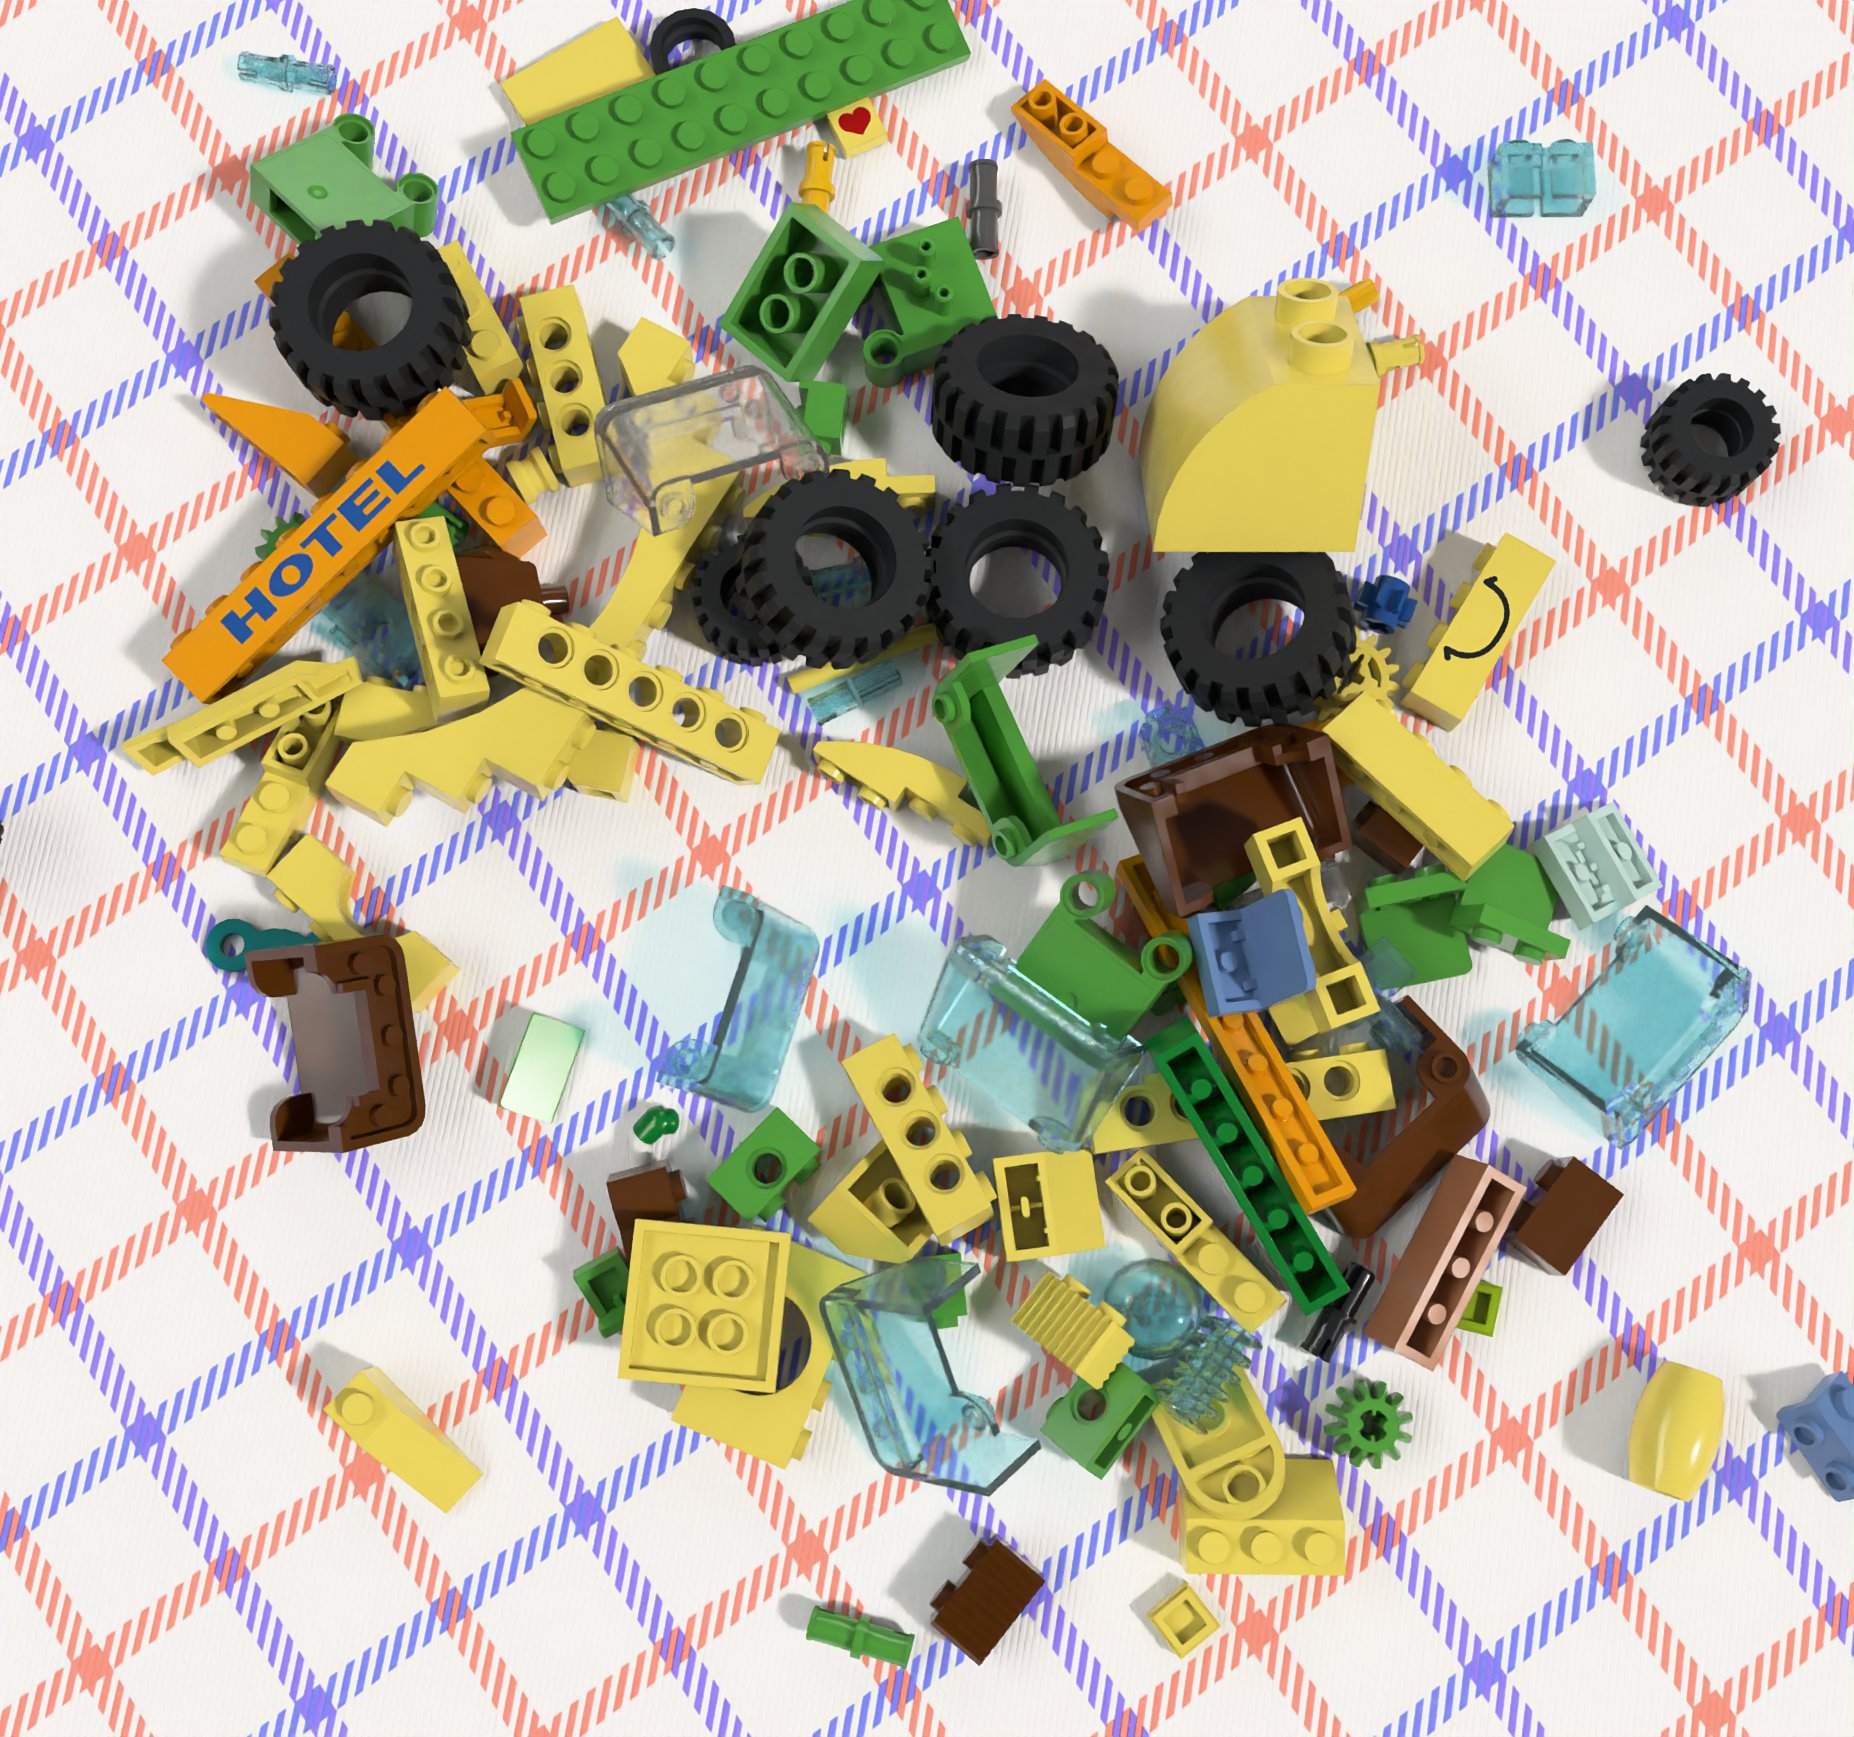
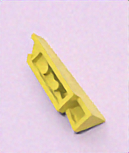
M352 656L336 663L296 660L178 722L123 742V751L152 776L186 759L197 768H200L362 684L363 680L357 658Z

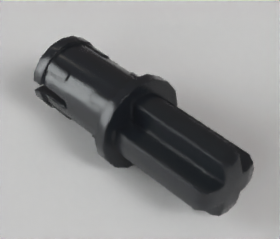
M1352 1261L1347 1264L1342 1273L1351 1291L1323 1307L1305 1341L1300 1345L1309 1353L1320 1357L1321 1360L1329 1364L1349 1325L1353 1324L1356 1326L1358 1321L1354 1319V1316L1375 1280V1274L1372 1271Z

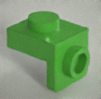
M619 1246L573 1270V1279L598 1317V1330L604 1339L616 1333L622 1335L630 1268Z

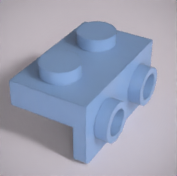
M1843 1371L1826 1375L1803 1402L1782 1407L1776 1413V1417L1832 1498L1837 1502L1854 1499V1387Z

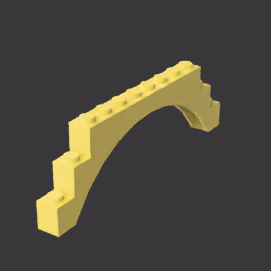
M643 316L617 353L622 378L628 388L645 431L649 456L646 509L632 559L608 605L589 627L596 633L595 640L610 647L612 644H619L631 648L640 654V662L643 660L647 650L645 642L654 629L659 631L664 627L672 612V600L679 590L684 592L689 588L694 580L693 577L697 569L696 563L704 551L708 553L714 549L721 536V524L728 513L731 515L737 513L746 495V490L743 489L742 468L710 452L717 442L721 427L718 425L716 404L686 389L696 369V365L693 363L691 342ZM588 659L584 666V673L588 681L595 684L599 676L598 668L593 661ZM526 686L480 713L425 732L352 742L325 782V785L336 800L386 828L394 817L402 816L408 809L413 798L412 789L414 787L466 815L473 803L479 804L487 795L492 783L490 778L492 774L543 802L550 790L557 791L566 780L570 769L568 762L577 749L584 750L591 741L596 729L594 722L597 718Z

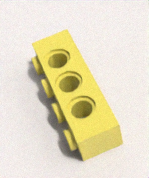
M571 284L519 297L523 316L515 318L523 345L531 344L534 358L526 360L533 387L542 388L545 401L538 402L537 408L544 430L552 429L555 444L548 446V452L555 474L563 472L571 488L625 474L587 322L575 285ZM566 340L564 346L559 349H547L553 341ZM564 383H578L575 389L570 392H558ZM585 424L589 426L587 431L580 436L568 435L570 430L576 425Z
M444 516L394 522L392 553L435 722L437 724L455 721L480 713L487 708L490 688L484 665L479 663L481 654Z
M892 1033L841 1061L848 1078L941 1247L993 1219L995 1215L990 1202L998 1197L985 1173L981 1171L974 1175L965 1158L973 1153L961 1130L957 1127L950 1131L941 1115L948 1112V1109L935 1085L926 1089L917 1073L924 1070V1066L912 1044L909 1043L902 1047L895 1033ZM905 1085L911 1088L910 1095L902 1102L892 1103L886 1100L888 1091L894 1086ZM920 1127H929L935 1131V1136L930 1143L924 1146H916L909 1142V1138L914 1130ZM943 1170L956 1171L960 1175L958 1183L948 1190L937 1189L933 1186V1181L939 1172Z

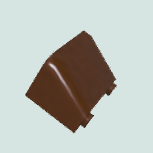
M1287 723L1276 726L1274 724L1261 726L1118 782L1114 787L1119 809L1164 909L1181 919H1188L1196 914L1205 913L1207 910L1206 906L1214 901L1213 887L1254 871L1244 844L1255 833L1301 817L1321 865L1334 860L1336 853L1353 847L1329 735Z
M373 935L244 952L248 979L256 993L269 998L287 996L301 1094L283 1098L273 1107L269 1125L273 1151L346 1153L416 1133L425 1119L426 1104L405 956L397 940L389 935Z

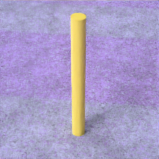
M932 622L905 632L886 651L881 652L875 659L862 665L856 661L848 669L834 670L831 662H828L821 669L812 667L788 676L787 679L793 695L938 641L936 626Z

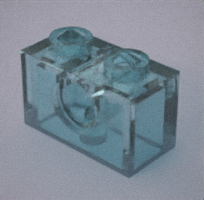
M362 570L322 611L334 624L328 632L350 652L357 645L369 656L363 663L378 677L388 679L392 676L405 687L422 669L407 609ZM384 624L389 625V631L384 638L371 641V635L375 628Z

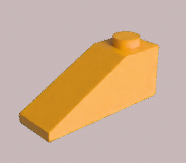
M207 392L200 399L217 419L318 500L328 494L358 461L347 446L351 441L350 437L330 420L325 425H322L307 413Z

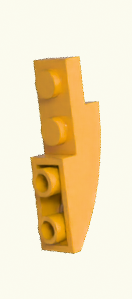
M1043 79L1011 106L1012 114L1040 151L1071 185L1106 218L1109 219L1116 214L1139 234L1173 205L1171 191L1108 141L1107 128L1046 79Z

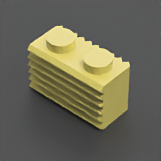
M1047 1270L1010 1320L1098 1390L1102 1388L1103 1381L1109 1379V1374L1115 1371L1116 1364L1122 1361V1356L1128 1354L1129 1347L1134 1345L1135 1339L1122 1329L1127 1319L1103 1300L1097 1308L1090 1304L1086 1299L1092 1292L1067 1273L1061 1281Z

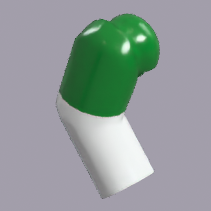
M661 1105L649 1108L634 1123L628 1134V1169L653 1163V1144L663 1134H674L679 1128L680 1120L676 1110L672 1108L664 1109Z

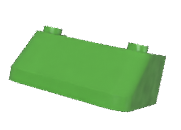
M1035 634L967 653L937 685L935 695L932 698L933 713L936 719L943 724L992 834L994 850L1002 860H1005L1013 867L1045 866L1060 861L1119 817L1116 809L1113 808L1062 825L998 684L1039 644Z

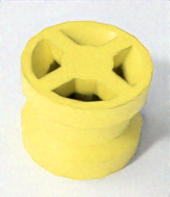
M539 446L530 450L527 458L521 461L512 459L505 463L527 505L536 502L538 495L545 491L555 492L561 489Z

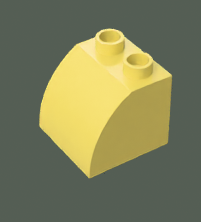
M1294 278L1283 281L1278 285L1277 296H1247L1207 323L1186 343L1171 362L1158 383L1149 403L1142 426L1138 454L1153 552H1355L1381 383L1348 296H1338L1339 290L1335 285L1315 278Z

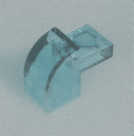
M1384 935L1356 957L1361 961L1381 1011L1345 1026L1350 1031L1359 1027L1367 1020L1372 1026L1368 1031L1374 1041L1382 1049H1386L1387 1052L1394 1050L1397 1055H1401L1413 1049L1424 1037L1390 999L1416 977L1419 972Z

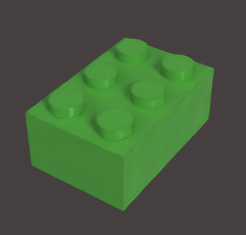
M789 202L718 326L786 382H800V379L814 380L886 261L817 205Z

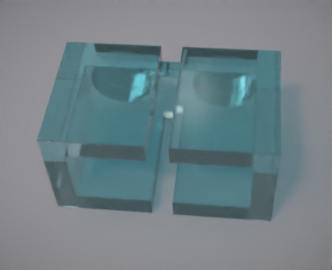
M1515 139L1507 143H1499L1487 166L1490 218L1532 217L1534 214L1533 199H1540L1541 217H1582L1597 194L1593 142H1576L1572 139H1560L1550 143L1548 147H1542V143H1530L1524 139Z

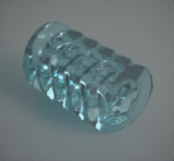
M1208 1315L1199 1322L1201 1333L1195 1332L1188 1339V1345L1191 1350L1184 1349L1178 1354L1177 1362L1180 1367L1173 1366L1166 1372V1379L1169 1384L1162 1383L1155 1389V1396L1158 1402L1171 1417L1185 1427L1204 1435L1208 1434V1432L1199 1421L1201 1416L1213 1421H1217L1220 1417L1219 1413L1210 1404L1212 1399L1222 1403H1229L1231 1399L1228 1393L1221 1387L1222 1383L1225 1382L1233 1386H1239L1242 1382L1241 1378L1233 1371V1366L1236 1365L1244 1369H1250L1252 1366V1361L1244 1354L1243 1350L1247 1348L1255 1352H1261L1263 1349L1262 1343L1242 1326L1227 1318Z

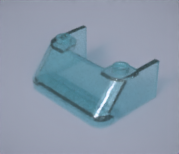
M915 1257L840 1284L823 1296L819 1303L821 1317L871 1453L885 1471L898 1477L990 1497L1041 1449L1039 1439L1001 1432L995 1418V1410L987 1399L970 1392L958 1391L931 1313L981 1273L978 1263Z

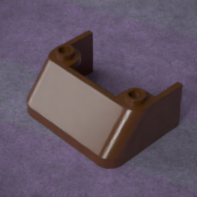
M1409 995L1390 1003L1384 1009V1012L1423 1051L1417 1060V1076L1421 1084L1433 1095L1435 1100L1365 1167L1349 1152L1340 1148H1334L1357 1191L1350 1198L1319 1210V1212L1340 1234L1348 1238H1367L1377 1232L1453 1158L1454 1154H1457L1485 1127L1490 1117L1488 1099L1467 1056ZM1257 1130V1132H1258V1134L1260 1135L1262 1141L1264 1142L1265 1146L1267 1147L1268 1151L1270 1152V1150H1269L1267 1144L1265 1143V1141H1264L1262 1135L1260 1134L1259 1130Z

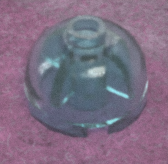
M1153 1257L1129 1261L1113 1274L1112 1278L1109 1279L1103 1288L1101 1301H1105L1127 1319L1122 1329L1135 1339L1134 1345L1128 1349V1354L1132 1357L1149 1361L1172 1358L1189 1347L1200 1330L1203 1306L1199 1289L1190 1275L1171 1261Z

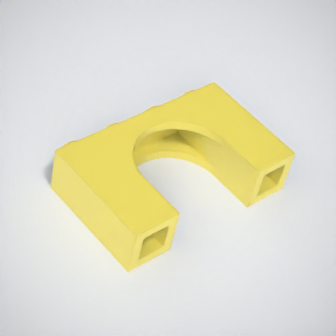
M753 1225L752 1229L768 1230L759 1225ZM791 1240L786 1297L800 1308L810 1328L811 1350L804 1370L793 1382L777 1389L775 1393L685 1385L671 1421L784 1470L789 1465L791 1458L801 1461L813 1433L804 1428L811 1409L819 1412L822 1411L833 1384L824 1379L832 1360L839 1363L842 1362L853 1334L844 1331L851 1312L862 1314L873 1286L864 1283L868 1272Z

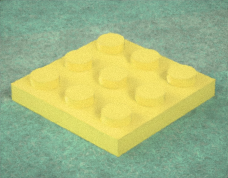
M641 1218L635 1219L617 1378L775 1393L792 1233Z

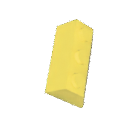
M1285 1458V1481L1276 1501L1263 1513L1249 1519L1237 1521L1214 1517L1199 1508L1188 1495L1178 1475L1179 1564L1185 1573L1346 1576L1345 1522L1333 1460ZM1240 1476L1231 1482L1229 1493L1236 1500L1249 1501L1256 1497L1260 1487L1253 1478Z

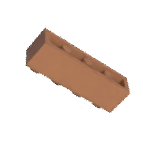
M1454 1154L1362 1334L1433 1372L1527 1187L1489 1164Z

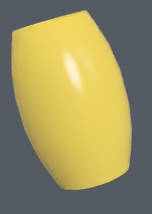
M1665 1360L1661 1363L1646 1384L1637 1403L1631 1423L1628 1442L1630 1482L1688 1503L1691 1501L1706 1480L1713 1466L1722 1438L1725 1416L1722 1379L1683 1364Z

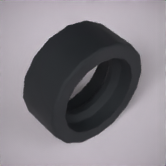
M690 8L672 13L664 18L653 31L649 48L654 73L660 75L673 70L669 66L668 55L675 46L685 40L697 38L708 40L719 46L722 51L736 45L733 31L724 19L708 10Z

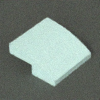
M1614 802L1586 814L1530 844L1579 930L1596 923L1663 887Z

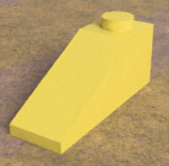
M378 1366L360 1370L323 1409L359 1447L445 1514L451 1510L484 1474Z

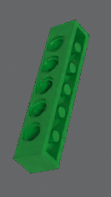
M1187 1016L1143 1042L1305 1316L1312 1314L1350 1292L1351 1290L1310 1220L1305 1215L1293 1191L1189 1017Z

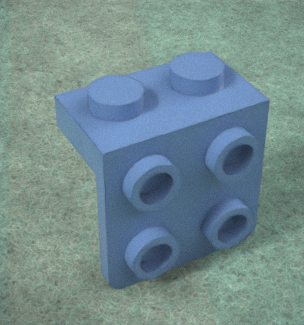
M1280 889L1240 910L1200 913L1186 919L1209 1018L1261 1012L1314 990L1316 986L1315 964L1307 944L1303 927V914L1298 905L1296 894L1292 889Z

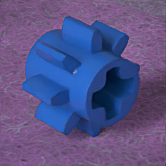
M1389 575L1377 576L1374 584L1364 581L1353 605L1354 610L1363 612L1359 620L1360 624L1370 631L1384 635L1393 634L1396 626L1405 629L1407 623H1410L1418 603L1417 600L1407 598L1411 587L1405 581Z

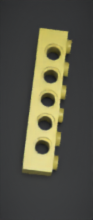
M523 599L521 603L515 602L501 607L479 661L480 664L739 786L761 784L781 731L765 723L767 717L764 714L747 707H740L738 710L724 703L726 697L711 688L699 686L695 689L683 683V675L671 668L656 665L653 668L639 661L640 654L631 648L619 644H612L610 647L595 640L596 633L592 629L575 622H568L565 625L551 618V611L537 602ZM542 637L549 640L554 648V657L550 663L546 662L539 654L538 645ZM588 659L593 661L598 668L599 676L595 684L589 682L584 673V666ZM632 681H635L642 691V699L639 705H636L629 696V686ZM676 702L682 706L685 714L681 726L673 718V706ZM718 723H721L726 731V740L723 745L717 741L715 735Z
M1360 1042L1339 1046L1340 1055L1321 1058L1319 1049L1289 1054L1291 1062L1285 1064L1318 1122L1397 1109L1386 1049L1370 1051L1369 1042ZM1329 1069L1339 1071L1346 1080V1089L1341 1096H1334L1325 1088L1324 1077ZM1160 1072L1142 1075L1143 1084L1123 1087L1122 1078L1093 1082L1094 1092H1087L1082 1096L1092 1155L1198 1140L1200 1138L1188 1118H1184L1177 1113L1174 1106L1175 1096ZM1222 1072L1228 1083L1233 1084L1227 1072ZM1139 1098L1148 1104L1150 1119L1144 1126L1133 1125L1126 1119L1124 1108L1129 1099ZM1245 1108L1244 1110L1247 1113L1249 1119L1251 1120L1255 1129L1258 1130L1247 1108Z

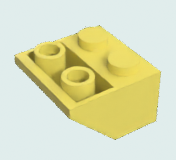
M1091 1147L993 1158L991 1160L995 1192L998 1197L996 1199L1005 1262L1106 1248Z

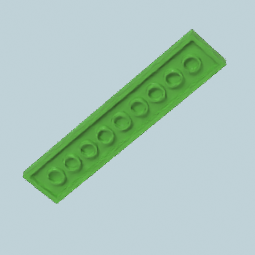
M851 0L511 132V140L550 225H554L827 117V114L866 97H869V99L875 98L969 60L971 51L948 0Z

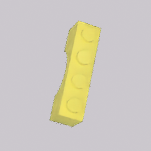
M1298 817L1253 834L1244 844V848L1264 897L1280 889H1292L1296 894L1298 905L1303 914V927L1309 952L1315 964L1316 977L1314 990L1305 993L1304 996L1319 1033L1328 1032L1381 1011L1361 961L1355 958L1349 951L1334 924L1322 888L1321 864L1302 818Z
M307 833L266 875L278 887L273 895L293 913L296 914L301 908L313 919L308 928L322 941L366 936L355 923L350 908V893L357 873L324 842ZM412 931L394 939L401 945L405 956L412 1010L421 1013L461 969L429 939L416 931Z

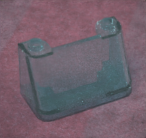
M722 885L714 906L712 919L715 929L724 939L741 945V958L713 1042L710 1044L697 1039L687 1038L674 1043L669 1047L663 1058L656 1082L671 1090L744 1113H754L761 1111L769 1105L774 1096L818 961L820 944L817 934L810 926L745 891Z
M1648 905L1636 917L1630 915L1620 923L1613 936V939L1617 941L1615 948L1616 957L1555 1024L1548 1019L1538 1024L1535 1022L1529 1023L1519 1034L1515 1047L1517 1058L1603 1138L1620 1150L1628 1147L1733 1032L1744 1017L1749 1006L1750 972Z
M989 934L957 938L946 956L916 1034L918 1042L922 1045L920 1052L936 1064H946L1037 1132L1039 1134L1037 1137L1038 1141L1048 1150L1062 1155L1065 1151L1078 1152L1085 1149L1148 1050L1128 1034L1119 1042L1113 1036L1104 1033L1107 1027L1102 1023L1090 1024L1015 969L1018 965L1016 961L1011 958L1001 959L1007 947Z

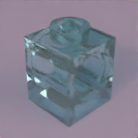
M1165 706L1145 716L1146 723L1141 725L1137 735L1151 768L1206 748L1187 706L1173 711L1171 706ZM1167 733L1175 734L1182 740L1184 749L1179 752H1169L1161 746L1159 737Z

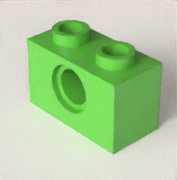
M776 1107L717 1167L706 1181L748 1223H754L759 1217L766 1223L786 1203L781 1194L794 1181L802 1186L821 1167L822 1164L816 1158L823 1150L779 1107ZM773 1154L782 1163V1173L775 1182L765 1184L758 1179L755 1167L761 1157Z
M1122 1362L1116 1364L1115 1371L1109 1374V1379L1103 1381L1102 1388L1098 1390L1080 1376H1077L1078 1380L1069 1392L1051 1405L1046 1415V1422L1040 1428V1431L1081 1467L1100 1480L1104 1478L1164 1398L1161 1393ZM1106 1400V1409L1103 1415L1091 1421L1093 1407L1098 1402Z

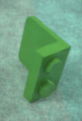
M1505 843L1466 880L1467 888L1458 895L1449 926L1470 934V939L1474 942L1489 947H1500L1512 952L1513 958L1527 964L1541 966L1545 960L1565 959L1571 940L1548 930L1559 896L1556 888L1538 857Z
M1444 864L1418 869L1415 871L1416 878L1398 881L1396 874L1366 881L1368 888L1363 889L1352 898L1374 986L1379 991L1386 992L1462 976L1471 971L1472 960L1465 933L1449 926L1456 904L1455 895L1466 889L1467 884L1466 881L1463 882L1452 871H1446Z

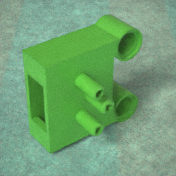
M356 113L341 114L334 119L332 126L250 164V200L298 245L307 238L311 243L322 236L320 230L334 225L335 229L339 230L347 227L346 221L362 219L366 226H372L373 220L376 219L390 221L396 232L399 227L405 226L417 232L420 238L428 236L434 231L436 225L439 187L429 176L411 172L402 175L398 179L395 192L371 171L373 168L375 127L369 119Z
M959 216L868 246L883 258L886 263L859 306L867 303L872 298L875 288L879 287L896 331L888 329L876 330L864 342L865 374L868 380L876 387H894L902 381L904 376L933 367L937 354L942 350V346L954 333L958 334L964 326L972 322L975 325H979L983 318L996 316L998 319ZM881 354H889L896 358L889 364H880L874 361Z
M1088 869L1069 877L1063 883L1060 890L1059 903L998 987L1102 1068L1116 1056L1171 981L1179 978L1193 966L1195 955L1191 938L1187 934L1177 930H1169L1149 941L1144 946L1141 957H1139L1090 919L1104 912L1113 904L1116 897V887L1108 873L1100 869ZM1082 881L1088 882L1095 887L1098 894L1095 906H1089L1080 899L1079 886ZM1161 944H1168L1178 952L1179 965L1177 968H1169L1160 961L1158 949Z

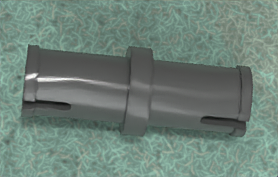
M977 159L969 163L970 200L966 203V216L970 219L971 250L975 259L989 260L999 255L998 218L1002 216V203L1000 200H997L998 165L996 161L991 159Z

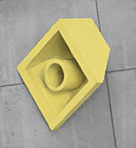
M882 1139L807 1218L845 1255L906 1265L933 1234L929 1223ZM935 1180L933 1181L934 1187L945 1190Z

